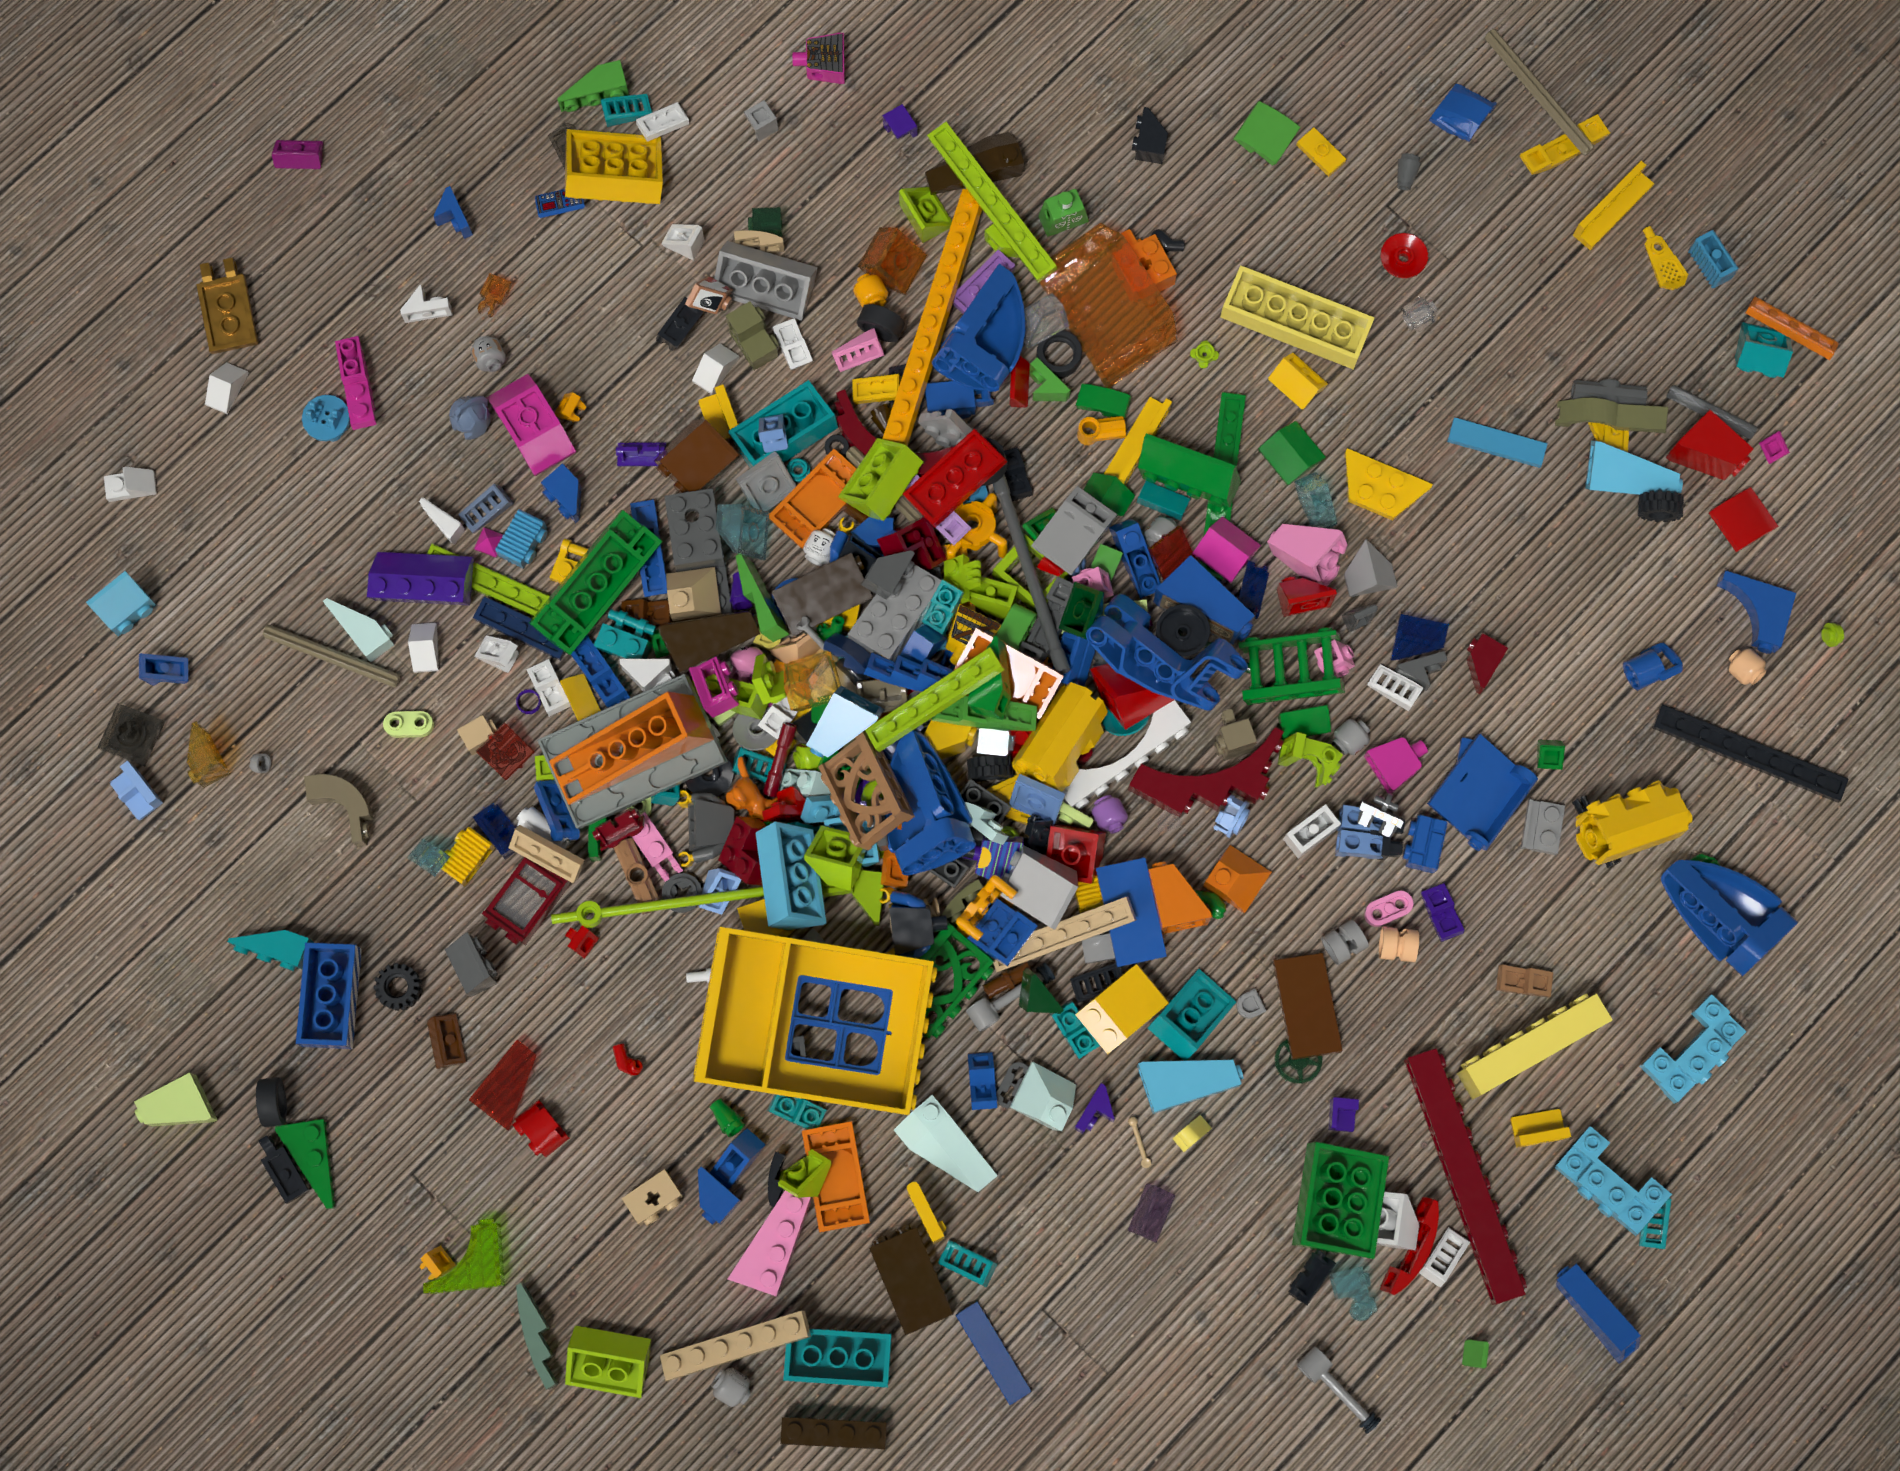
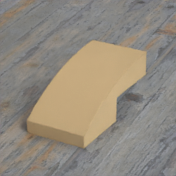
M734 231L735 243L747 247L760 246V250L767 253L785 252L782 237L761 231Z

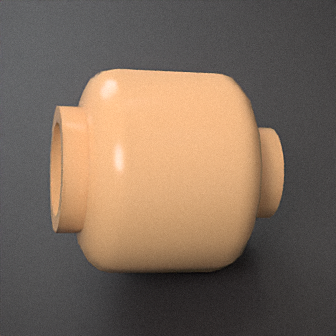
M1738 649L1729 658L1731 662L1728 667L1730 674L1743 685L1756 684L1766 673L1765 660L1752 649H1745L1743 651Z

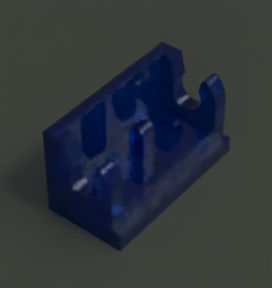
M1248 561L1238 600L1255 615L1254 619H1258L1269 572L1267 566L1258 568L1255 567V562Z
M492 803L473 816V819L505 860L515 853V851L509 849V845L516 828L498 804L494 805Z

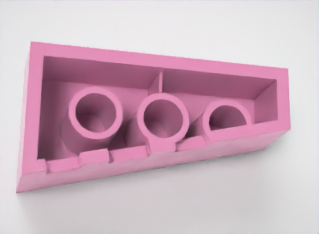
M785 1190L728 1277V1280L778 1297L812 1198H797Z

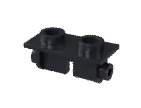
M1032 814L1027 819L1025 834L1029 836V839L1027 837L1024 838L1023 845L1044 855L1053 820L1041 821V816Z
M1318 1249L1315 1253L1312 1252L1303 1267L1305 1271L1303 1273L1300 1272L1293 1283L1289 1285V1295L1308 1306L1336 1265V1262L1327 1258Z

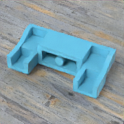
M1712 994L1704 999L1705 1001L1691 1013L1705 1029L1674 1060L1659 1047L1639 1066L1674 1104L1679 1102L1695 1084H1704L1712 1076V1073L1709 1071L1715 1065L1720 1067L1729 1058L1727 1053L1746 1033L1729 1015L1730 1011Z
M1590 1126L1556 1165L1555 1169L1578 1187L1577 1192L1588 1201L1592 1199L1599 1205L1597 1207L1603 1215L1608 1218L1612 1216L1633 1235L1637 1236L1672 1194L1652 1177L1637 1192L1598 1159L1610 1142Z

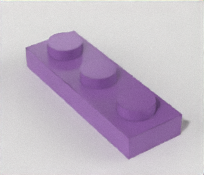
M997 250L956 291L952 305L964 314L998 264H1001L1010 272L1015 269V264L1001 251Z

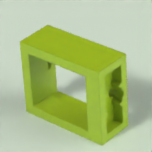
M1024 535L1029 551L1042 560L1044 555L1031 547L1034 542L1027 535ZM1014 546L993 568L992 576L999 582L1017 586V598L1033 612L1037 613L1031 594L1008 575L1019 562ZM1065 571L1059 577L1068 580L1069 573ZM1055 579L1043 591L1046 602H1048L1046 596L1049 593Z

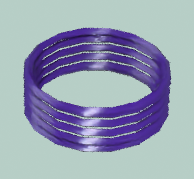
M526 689L518 694L516 704L522 713L533 714L539 710L541 699L536 691ZM534 693L538 696L539 702L534 710L524 711L519 707V699L523 694Z

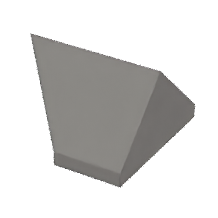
M1365 539L1344 573L1349 597L1397 588L1392 564Z

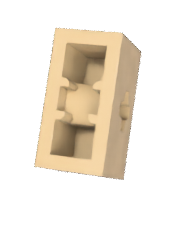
M664 1169L621 1199L639 1225L645 1223L646 1226H649L660 1218L658 1216L660 1212L665 1209L669 1212L680 1205L679 1199L684 1196L669 1173ZM652 1193L656 1196H661L657 1199L659 1204L656 1206L652 1203L648 1204Z

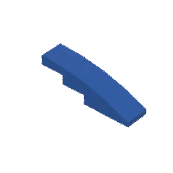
M655 500L630 503L632 518L661 540ZM662 543L640 568L644 597L667 594V578Z
M586 635L571 654L581 671L607 708L629 699L630 696L588 635Z
M871 653L864 675L892 685L923 692L954 670L924 658L920 665L899 655L895 662Z

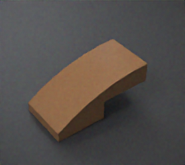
M1499 965L1496 990L1522 995L1551 997L1553 972L1534 968L1524 969Z

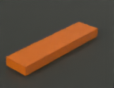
M1755 296L1745 312L1828 360L1833 357L1839 343Z

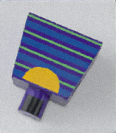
M983 835L981 846H975V848L963 855V858L977 861L975 867L977 875L990 879L993 875L1001 878L1004 872L1009 873L1012 867L1010 865L1011 858L1015 851L1020 852L1024 837L1009 836L1002 845L992 842Z

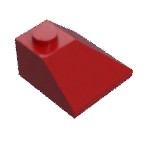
M1288 577L1281 580L1276 589L1283 617L1329 608L1337 595L1336 589L1304 578L1296 579V577Z

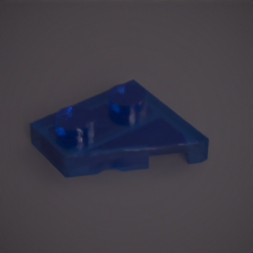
M1400 614L1390 661L1443 649L1449 624Z

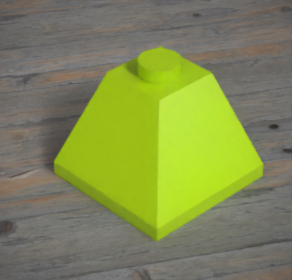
M821 825L804 855V860L827 885L851 891L859 877L866 849L854 846L849 839V832Z

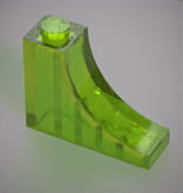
M493 1219L478 1220V1225H471L469 1245L462 1260L451 1272L442 1278L423 1283V1294L429 1295L505 1286L501 1224L494 1223Z

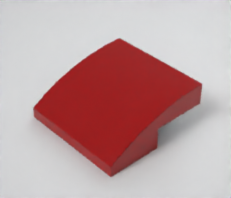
M1751 487L1709 512V515L1735 552L1746 548L1779 527Z

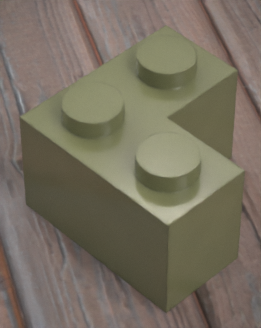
M751 301L725 315L731 337L754 371L778 357L777 348L779 344L772 334L768 335L765 331V328H767L764 322L765 316L758 306L755 308Z

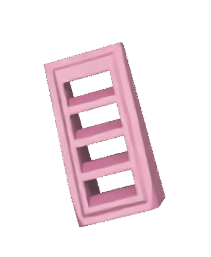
M875 328L835 349L832 351V355L839 371L842 372L884 356V352ZM855 351L856 355L852 357L851 352ZM846 354L848 360L843 361L841 356Z

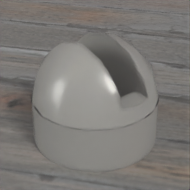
M254 754L250 758L249 767L256 773H267L271 767V759L267 754Z

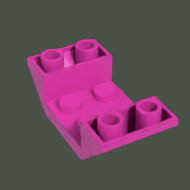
M529 374L486 397L517 445L534 476L576 453L561 423Z

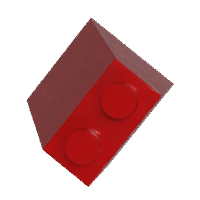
M1709 410L1677 442L1666 459L1690 469L1726 480L1730 475L1735 477L1751 460L1748 455L1754 448L1714 412Z
M1109 664L1090 669L1100 698L1125 730L1174 701V699L1154 693L1125 676L1116 673Z

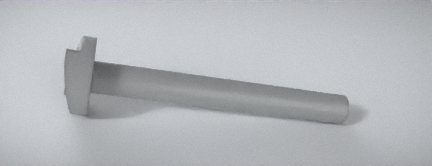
M802 617L796 628L798 630L804 629L834 663L837 662L839 658L823 649L824 642L808 626L809 619Z

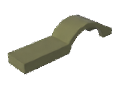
M1578 398L1557 402V408H1560L1559 419L1555 420V426L1569 427L1575 423L1593 422L1608 425L1615 430L1666 433L1668 407L1618 404L1600 398Z

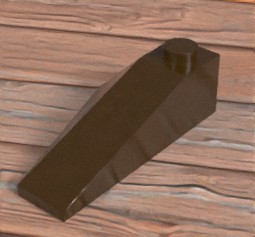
M1010 132L987 136L967 148L992 182L1022 175L1024 160L1019 144ZM945 161L925 172L931 195L965 188Z

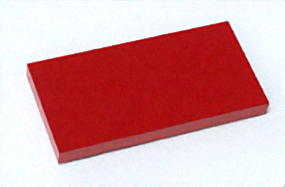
M974 428L903 493V496L936 528L1002 468L1007 461Z

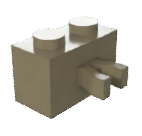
M1232 709L1222 711L1221 718L1224 726L1220 727L1214 742L1217 755H1222L1223 760L1227 761L1251 753L1257 740L1249 718L1236 722Z

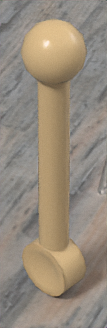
M1131 1116L1128 1119V1123L1133 1128L1142 1157L1141 1166L1149 1168L1151 1160L1147 1158L1137 1127L1138 1119Z

